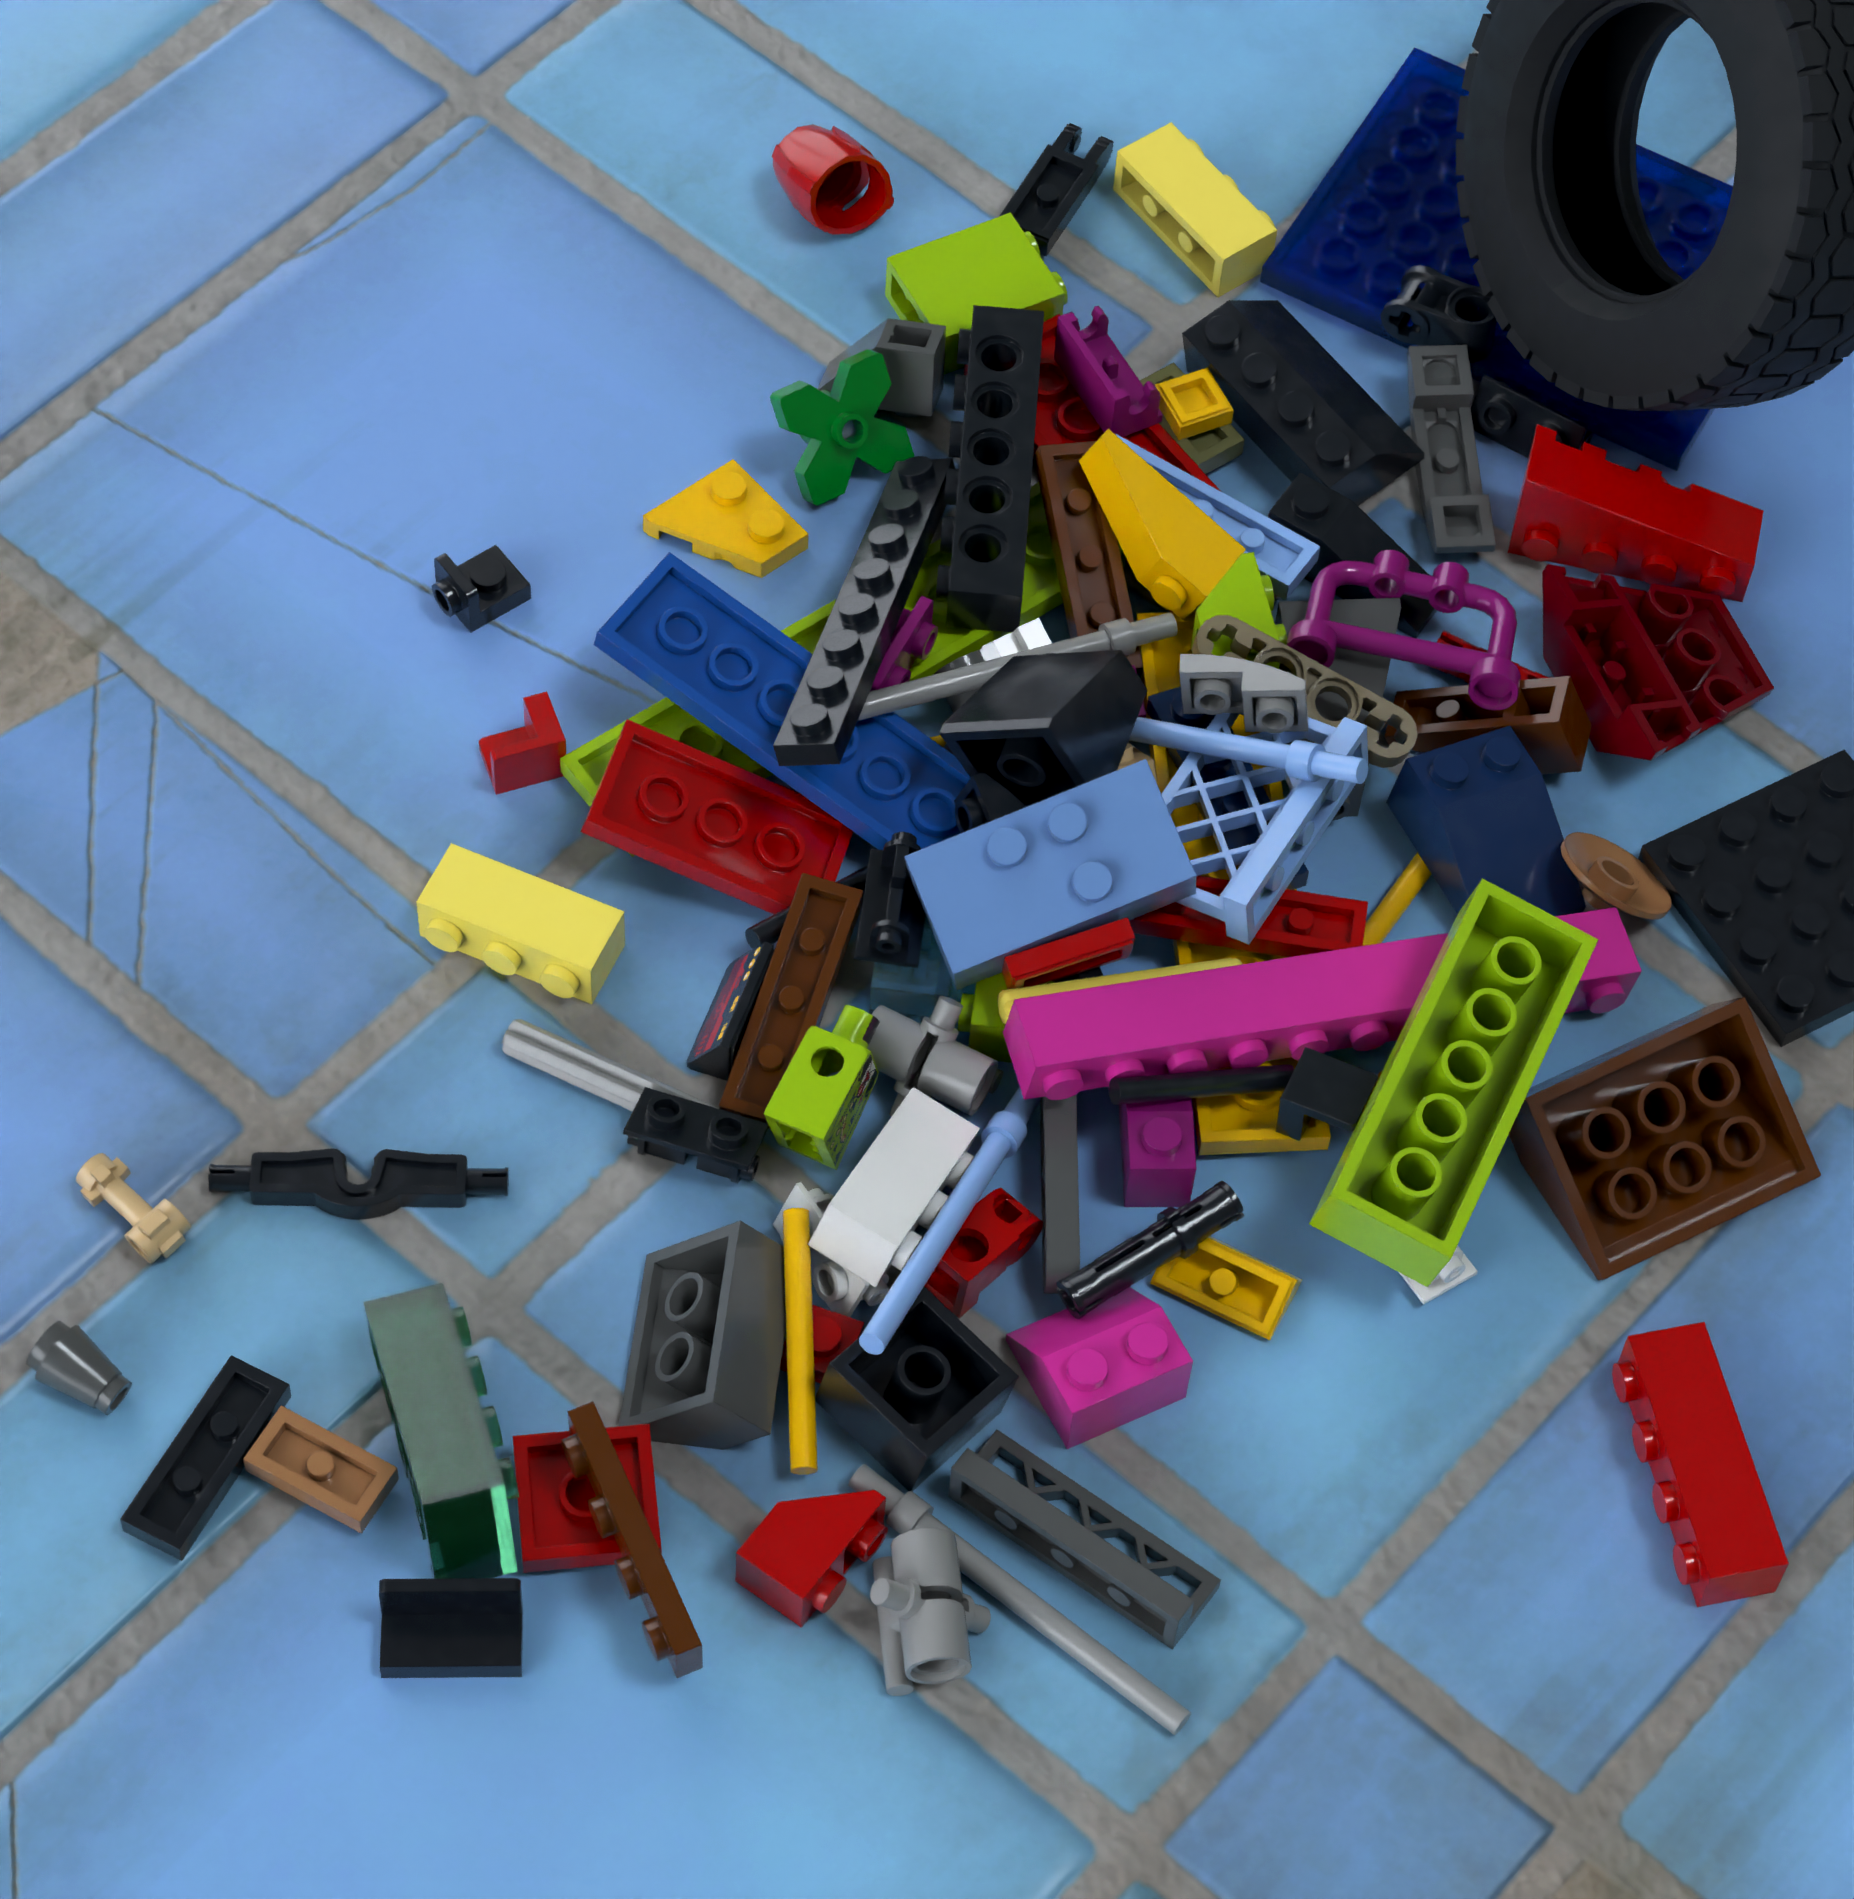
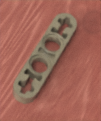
M1217 615L1206 620L1199 628L1192 646V654L1213 655L1211 653L1214 648L1212 641H1217L1221 635H1225L1233 641L1230 645L1232 652H1227L1224 656L1245 660L1252 648L1259 652L1253 662L1261 664L1269 662L1282 663L1290 669L1293 675L1305 680L1309 718L1336 728L1342 721L1327 720L1317 711L1315 699L1324 692H1334L1345 699L1348 705V715L1346 718L1356 721L1360 715L1361 708L1368 711L1369 714L1363 724L1367 725L1368 763L1381 768L1396 766L1403 762L1414 747L1418 736L1416 723L1408 712L1394 703L1238 618L1229 615ZM1386 724L1393 726L1397 730L1394 735V739L1397 742H1392L1387 749L1377 744L1379 739L1377 731H1381Z

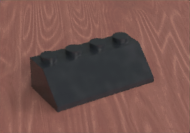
M1228 300L1182 333L1187 372L1192 373L1207 367L1209 368L1234 409L1233 421L1291 482L1294 481L1299 473H1302L1351 499L1359 506L1425 459L1424 452L1278 300Z

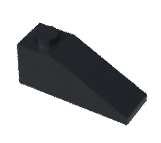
M1302 473L1298 474L1269 511L1268 518L1320 546L1318 561L1304 577V579L1312 583L1319 571L1332 563L1349 560L1373 564L1375 556L1384 550H1396L1403 553L1409 560V571L1429 575L1351 499ZM1357 585L1339 586L1335 593L1341 599H1377L1371 594L1369 588ZM1402 595L1400 597L1401 611L1397 629L1413 638H1417L1437 610L1430 605L1429 600Z

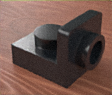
M497 545L458 566L446 553L434 559L436 583L432 585L434 598L447 616L456 615L470 633L531 599L530 583Z

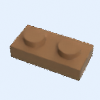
M282 1405L243 1459L245 1471L361 1534L399 1480L398 1469L394 1465Z

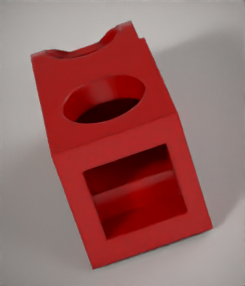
M998 1188L993 1190L975 1204L924 1287L953 1314L961 1318L977 1304L979 1293L1006 1271L1007 1266L1017 1262L1031 1248L1041 1233L1043 1221L1004 1189Z

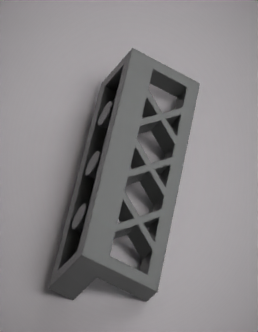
M997 1429L977 1454L967 1448L951 1467L949 1498L1171 1649L1176 1646L1219 1589L1221 1579ZM1001 1456L1022 1470L1025 1486L994 1466L992 1463L995 1459ZM1034 1479L1044 1486L1035 1487ZM1065 1499L1078 1508L1080 1523L1047 1501ZM1090 1517L1100 1524L1091 1525ZM1121 1537L1133 1545L1136 1561L1104 1539ZM1146 1555L1157 1562L1148 1563ZM1177 1575L1197 1589L1191 1597H1188L1160 1577Z

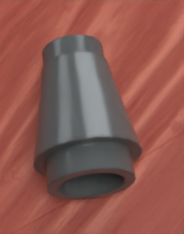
M62 1321L55 1322L43 1333L30 1351L26 1364L36 1371L35 1379L95 1409L97 1408L105 1415H109L118 1407L132 1385V1382L122 1375V1372L98 1348L79 1325L70 1328Z

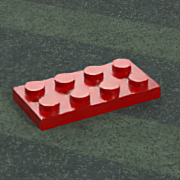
M628 719L621 729L580 831L771 914H776L791 905L802 873L835 882L853 834L852 830L802 794Z

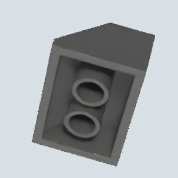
M737 1221L646 1255L619 1426L650 1424V1435L653 1442L721 1450L771 1434L786 1329L784 1247L744 1222Z

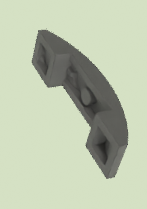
M1467 345L1409 346L1407 368L1412 440L1424 452L1425 458L1415 465L1422 511L1435 553L1494 552L1496 541L1489 494H1483L1470 408L1474 390Z

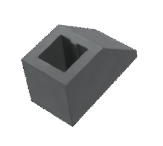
M888 318L829 362L818 390L831 391L840 361L870 349L883 355L892 383L878 409L892 411L902 417H917L920 415L932 417L944 388L946 326Z

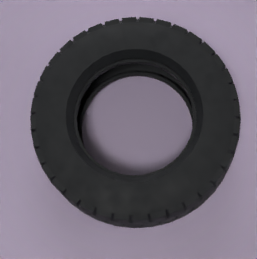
M1854 0L1489 1L1486 8L1491 13L1483 14L1472 43V47L1479 53L1469 54L1462 83V89L1468 91L1469 96H1460L1456 131L1464 133V139H1456V175H1464V181L1456 184L1460 217L1469 218L1470 220L1462 225L1470 259H1480L1472 267L1484 297H1492L1487 303L1502 331H1509L1506 337L1524 359L1530 360L1529 365L1549 382L1555 383L1556 387L1578 399H1583L1585 402L1627 411H1673L1732 408L1781 398L1815 383V380L1821 379L1842 363L1843 357H1848L1853 352ZM1692 18L1713 40L1725 67L1734 103L1737 145L1733 191L1725 221L1715 246L1707 259L1693 274L1684 280L1663 260L1647 226L1638 188L1636 136L1640 107L1646 83L1655 60L1671 33L1684 21Z

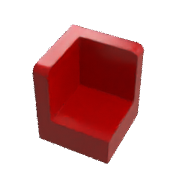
M547 691L523 698L524 727L483 737L479 740V751L496 795L563 777L560 770V758L566 755V739Z

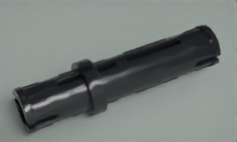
M1220 1181L1202 1195L1178 1209L1170 1206L1158 1213L1157 1222L1150 1225L1147 1229L1127 1239L1079 1271L1077 1270L1068 1277L1056 1282L1058 1286L1057 1292L1068 1311L1075 1318L1080 1319L1099 1304L1135 1284L1165 1263L1172 1261L1178 1256L1186 1259L1196 1253L1199 1247L1198 1244L1234 1221L1243 1218V1206L1233 1189L1226 1182Z

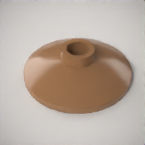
M1574 832L1566 836L1561 844L1562 857L1577 880L1584 886L1582 895L1590 905L1598 910L1616 907L1617 910L1626 914L1652 920L1661 919L1668 913L1672 902L1667 889L1639 859L1618 845L1593 834Z

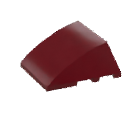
M1547 564L1542 572L1543 658L1554 677H1571L1591 722L1592 728L1589 739L1597 752L1651 761L1769 696L1774 689L1720 595L1652 583L1649 589L1645 591L1619 586L1615 577L1599 573L1595 581L1565 576L1566 569L1562 566Z

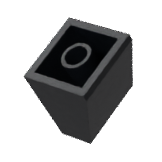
M1122 650L1014 656L943 723L939 734L970 778L975 774L985 772L1028 807L1117 771L1146 696L1147 688Z

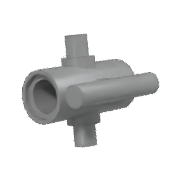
M940 996L931 1017H924L921 1024L883 1005L878 1006L871 1014L880 1023L867 1049L872 1052L878 1071L896 1079L893 1089L898 1094L889 1113L891 1117L913 1087L930 1098L933 1097L970 1116L976 1113L988 1092L993 1094L998 1088L1003 1077V1071L998 1069V1061L956 1041L959 1031L954 1027L963 1008L961 1003L951 998Z
M920 1528L902 1533L892 1540V1557H881L873 1561L874 1583L870 1591L871 1601L877 1605L886 1692L891 1696H903L914 1691V1682L940 1684L957 1680L968 1674L972 1668L968 1631L983 1633L988 1628L991 1620V1614L987 1607L975 1604L970 1595L963 1593L957 1541L954 1533L940 1528Z

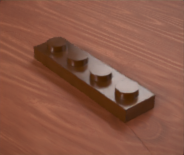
M1096 441L1041 445L1034 454L1070 638L1097 632L1100 624L1126 618L1130 623L1134 622L1117 538L1079 463L1082 456ZM1136 646L1135 653L1127 655L1126 658L1131 665H1135L1138 675L1143 668L1139 646Z
M802 873L719 1103L720 1109L767 1123L763 1113L802 1039L811 1026L819 1027L862 908L863 890Z
M592 1401L567 1411L570 1436L561 1440L565 1457L575 1478L587 1475L596 1497L588 1499L587 1502L600 1536L604 1539L613 1535L623 1557L614 1560L615 1568L627 1597L631 1600L640 1596L650 1619L641 1622L654 1658L656 1661H660L668 1657L676 1678L703 1668L702 1643L594 1402Z

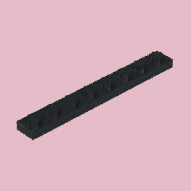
M916 456L904 461H896L773 745L779 766L840 764L946 508L944 504L947 468L955 469L953 458L930 459L924 456Z

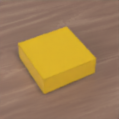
M1208 367L1155 384L1160 393L1159 409L1178 440L1232 423L1234 409Z

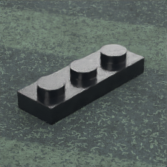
M231 1355L120 1518L123 1531L182 1561L244 1469L243 1459L280 1406L285 1407L291 1398L290 1384Z

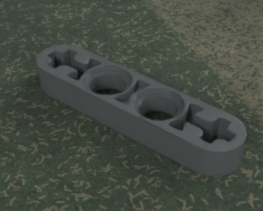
M1076 1095L1063 1100H1050L1047 1097H1041L1040 1101L1041 1213L1043 1221L1042 1272L1043 1292L1047 1294H1058L1056 1282L1080 1270Z

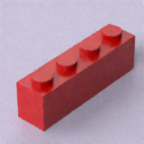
M1705 1322L1628 1336L1618 1363H1614L1612 1368L1613 1384L1620 1402L1629 1403L1635 1421L1632 1427V1437L1636 1454L1642 1463L1649 1462L1655 1480L1652 1489L1655 1511L1661 1523H1669L1676 1543L1673 1548V1561L1679 1581L1682 1585L1690 1584L1697 1607L1776 1592L1789 1562Z

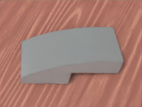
M1180 654L1179 675L1183 714L1217 715L1222 713H1244L1245 732L1282 733L1308 731L1305 680L1289 672L1249 660L1206 654Z

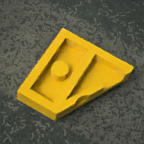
M734 459L643 515V530L648 536L659 539L663 532L691 542L693 553L712 560L728 561L736 569L763 578L808 549L809 534Z

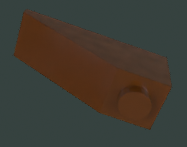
M1570 676L1520 680L1517 700L1513 705L1503 710H1487L1476 705L1469 696V685L1396 691L1393 703L1408 712L1417 726L1418 736L1412 748L1413 751L1429 752L1511 726L1542 775L1580 772L1582 770L1592 725ZM1387 724L1384 737L1388 745H1390L1392 742H1397L1394 739L1397 730Z

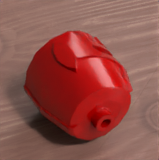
M814 124L800 126L790 132L775 146L771 157L773 158V169L778 182L794 208L807 221L824 232L832 235L855 233L870 226L894 204L890 176L882 163L874 158L871 152L853 137L835 126L831 130ZM868 184V189L864 195L850 208L843 211V207L860 194Z

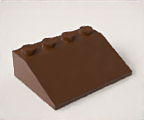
M1745 997L1711 1004L1531 1087L1509 1132V1137L1522 1166L1597 1280H1604L1821 1176Z

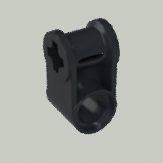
M1420 265L1409 268L1400 282L1401 292L1396 299L1386 303L1380 315L1381 323L1385 330L1402 342L1418 346L1467 345L1470 364L1485 360L1492 352L1497 320L1487 304L1492 297H1484L1480 286L1470 285L1448 277L1430 267ZM1421 283H1424L1425 286H1424V288H1423L1422 291H1421V288L1419 287V285H1420ZM1410 319L1413 322L1412 326L1407 325Z

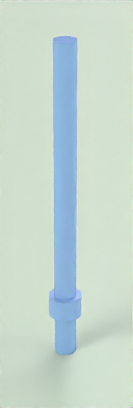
M1137 717L1129 738L1130 741L1286 770L1287 775L1291 778L1312 782L1318 781L1320 777L1362 784L1368 774V762L1366 759L1326 752L1322 744L1295 740L1291 745L1143 717Z
M1019 1086L1004 1111H998L991 1117L981 1134L982 1145L859 1337V1344L866 1352L879 1355L884 1351L1004 1158L1012 1157L1027 1135L1026 1123L1040 1103L1041 1097L1024 1100Z

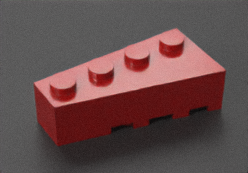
M1537 424L1518 499L1507 553L1525 556L1535 561H1549L1582 568L1596 574H1610L1644 581L1650 585L1655 583L1720 595L1721 599L1743 602L1755 564L1763 510L1693 483L1684 489L1672 486L1662 477V471L1640 464L1636 471L1605 460L1607 450L1586 442L1578 450L1555 441L1557 431Z

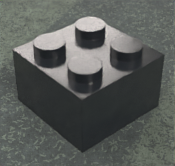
M923 1287L881 1354L873 1355L866 1352L860 1346L858 1338L829 1363L816 1393L815 1401L907 1491H914L1001 1413L1019 1376L927 1288Z

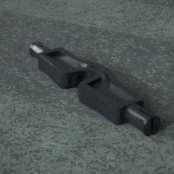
M334 1148L299 1152H255L252 1155L251 1166L210 1164V1173L208 1175L209 1192H250L251 1201L254 1205L317 1206L331 1215L347 1219L381 1217L401 1207L462 1208L467 1204V1194L508 1196L509 1167L468 1168L467 1157L462 1154H425L391 1149L381 1150L374 1157V1166L372 1167L370 1179L358 1185L348 1181L346 1156L340 1150Z

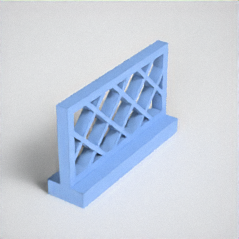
M1244 713L1217 714L1207 729L1232 734L1230 727L1239 714L1244 715ZM1308 717V731L1260 732L1245 736L1283 744L1307 739L1322 744L1326 752L1364 758L1368 762L1367 725L1346 717L1342 719L1337 728ZM1190 752L1161 794L1170 814L1175 808L1198 802L1201 803L1206 819L1176 827L1182 843L1213 835L1219 853L1193 859L1190 862L1196 876L1226 869L1230 881L1220 896L1196 887V894L1176 902L1224 921L1226 936L1249 945L1356 783L1320 777L1316 782L1297 780L1296 778L1289 777L1286 770L1272 767H1264L1246 772L1243 762L1235 760L1231 761L1237 775L1203 783L1200 771L1204 765L1225 760V758ZM1282 780L1287 781L1290 792L1286 798L1259 805L1253 788ZM1240 791L1244 792L1250 808L1216 816L1210 799ZM1253 824L1257 825L1260 837L1256 843L1229 850L1223 832Z

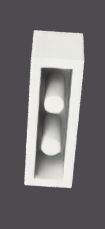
M913 1087L829 1203L808 1246L874 1287H877L891 1265L902 1271L923 1238L914 1231L919 1225L927 1230L929 1229L949 1197L942 1192L946 1186L954 1189L973 1160L974 1156L967 1151L980 1128Z

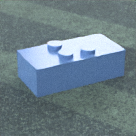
M1147 759L904 856L909 877L956 990L1001 973L1004 957L1126 917L1132 920L1196 894L1197 876Z

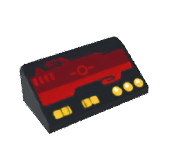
M763 942L735 959L728 966L687 1059V1067L689 1069L728 1081L773 956L774 944Z

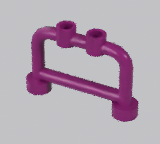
M1396 550L1379 552L1375 556L1373 564L1349 560L1332 563L1317 574L1312 583L1305 619L1294 624L1288 634L1287 646L1328 668L1334 661L1337 647L1470 674L1469 696L1476 705L1487 710L1506 709L1513 705L1518 697L1521 675L1517 666L1511 662L1517 628L1516 611L1508 599L1497 591L1469 583L1467 569L1456 562L1439 564L1434 569L1433 576L1409 571L1410 564L1408 558ZM1343 585H1357L1369 588L1371 594L1376 598H1400L1402 595L1429 600L1430 605L1442 613H1454L1462 609V607L1482 611L1489 615L1493 621L1488 651L1482 652L1330 621L1336 589Z

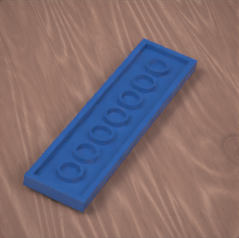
M669 552L597 632L594 646L878 850H883L884 844L890 841L892 835L897 832L913 834L917 838V844L921 849L961 834L955 819L954 800L968 783L970 776L952 753L894 712L857 721L840 764L779 766L773 745L813 654Z

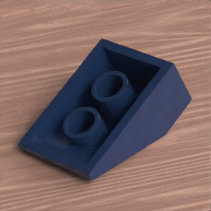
M1511 726L1425 752L1405 760L1386 803L1457 915L1482 878L1553 916L1581 913L1585 910L1586 903L1578 880L1567 866L1561 854V844L1564 838L1542 773Z

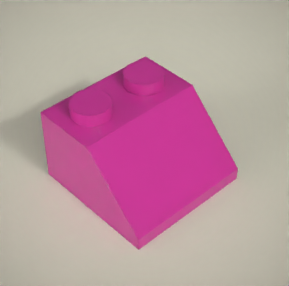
M1131 1287L1099 1304L1080 1319L1075 1318L1066 1308L1006 1334L1008 1346L1066 1449L1186 1398L1193 1360L1162 1307Z

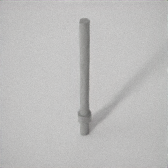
M1170 612L1131 623L1126 618L1100 624L1097 632L869 692L858 721L979 689L1014 656L1092 652L1099 650H1122L1125 656L1134 654L1136 646L1176 636L1178 632L1177 622L1174 615Z
M866 1464L860 1466L853 1474L848 1484L856 1492L876 1490L886 1497L885 1514L888 1516L886 1523L895 1531L902 1534L920 1528H940L954 1533L957 1541L960 1572L1173 1735H1176L1183 1728L1191 1715L1190 1711L932 1515L934 1508L913 1491H909L906 1494L902 1493Z

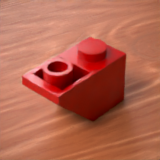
M876 1490L777 1502L736 1552L735 1581L802 1628L816 1609L825 1613L834 1605L847 1582V1579L843 1576L859 1558L863 1562H867L883 1543L888 1532V1528L884 1526L886 1497Z

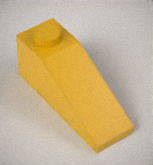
M1107 429L1082 456L1079 463L1137 581L1151 592L1153 599L1160 606L1173 611L1184 620L1206 599L1246 549L1112 431Z

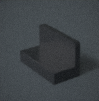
M445 1578L382 1579L379 1581V1600L382 1614L380 1645L381 1678L522 1677L523 1602L520 1579Z

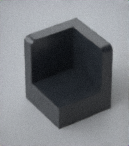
M1305 1047L1280 1098L1276 1132L1300 1141L1311 1118L1318 1119L1345 1131H1354L1378 1081L1379 1075Z

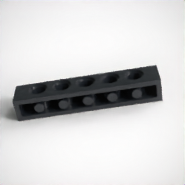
M973 305L972 328H960L957 364L968 365V374L955 375L953 410L964 411L963 422L951 421L948 457L960 458L959 469L947 468L944 499L945 505H956L955 517L943 516L940 553H950L952 556L951 566L938 565L935 600L936 602H948L946 627L1014 632L1020 626L1044 311Z

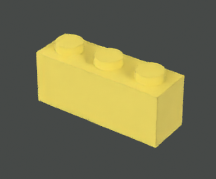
M1172 122L1117 151L1113 190L1217 297L1272 268L1277 229L1271 218L1264 211L1257 210L1239 191L1234 180L1230 176L1222 174L1204 156L1200 146L1194 140L1187 139Z
M452 843L416 901L420 936L426 938L433 946L446 952L459 951L482 960L488 967L500 974H517L537 982L547 991L561 998L575 997L593 1004L625 947L624 911Z

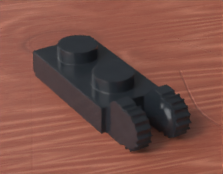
M1072 123L1064 127L1063 132L1060 133L1052 146L1049 144L1046 146L1000 214L1002 216L1011 212L1024 232L1029 231L1034 236L1039 246L1040 254L1044 256L1049 254L1097 182L1113 151V140L1101 136L1093 144L1084 159L1075 156L1074 152H1076L1081 142L1082 128Z

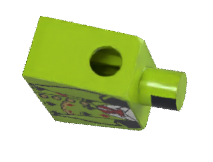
M845 1005L832 1033L817 1026H811L807 1030L763 1113L778 1145L830 1168L838 1169L878 1077L879 1071L872 1052L867 1049L880 1023L876 1017L860 1008ZM839 1072V1073H837V1074H835V1075H833V1076H828V1075H830L831 1073Z

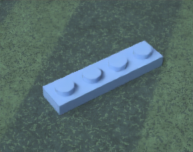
M1116 434L1118 438L1246 549L1244 553L1254 552L1260 575H1268L1270 577L1275 595L1287 600L1318 561L1319 545Z

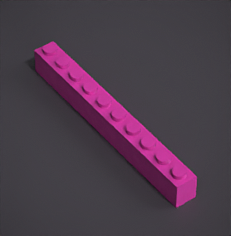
M1613 907L1555 916L1599 939L1565 1013L1590 1010L1592 1013H1605L1624 1004L1642 970L1617 908ZM1448 933L1014 999L1003 1035L1024 1100L1047 1097L1050 1100H1063L1083 1090L1109 1087V1083L1113 1078L1198 1072L1232 1067L1233 1069L1258 1067L1265 1061L1290 1057L1299 1061L1305 1047L1323 1054L1327 1051L1352 1047L1356 1051H1368L1380 1047L1386 1042L1398 1039Z

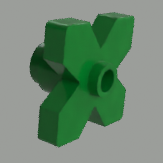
M866 349L840 361L831 391H820L812 385L799 380L770 395V401L779 427L799 434L803 441L808 444L794 469V473L802 498L809 503L818 506L844 494L856 458L875 470L886 474L893 470L896 461H904L914 457L906 427L874 417L892 384L881 353Z

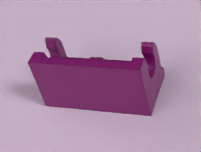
M1099 306L1093 308L1091 313L1093 317L1092 322L1082 330H1080L1078 319L1073 312L1059 316L1054 360L1102 431L1105 432L1109 429L1115 435L1118 434L1121 437H1125L1162 422L1163 414L1159 410V391L1151 381H1147L1143 386L1107 334L1109 320L1102 308Z

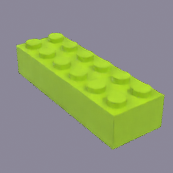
M1482 878L1460 909L1309 1225L1428 1287L1454 1254L1599 939Z

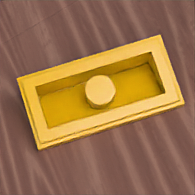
M1211 1236L1199 1243L1198 1251L1188 1258L1183 1259L1178 1256L1156 1269L1150 1284L1268 1340H1271L1302 1282V1279Z

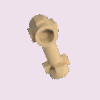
M104 1153L94 1155L85 1162L76 1176V1182L83 1188L80 1190L82 1196L93 1207L106 1200L133 1226L124 1236L136 1252L148 1263L153 1264L161 1255L167 1259L186 1241L183 1235L191 1228L188 1220L165 1198L152 1208L125 1182V1179L131 1172L119 1158L116 1157L112 1161Z

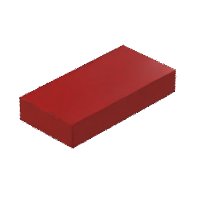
M1126 917L1004 957L1002 975L1007 989L1048 984L1128 958L1135 942V935L1130 921Z

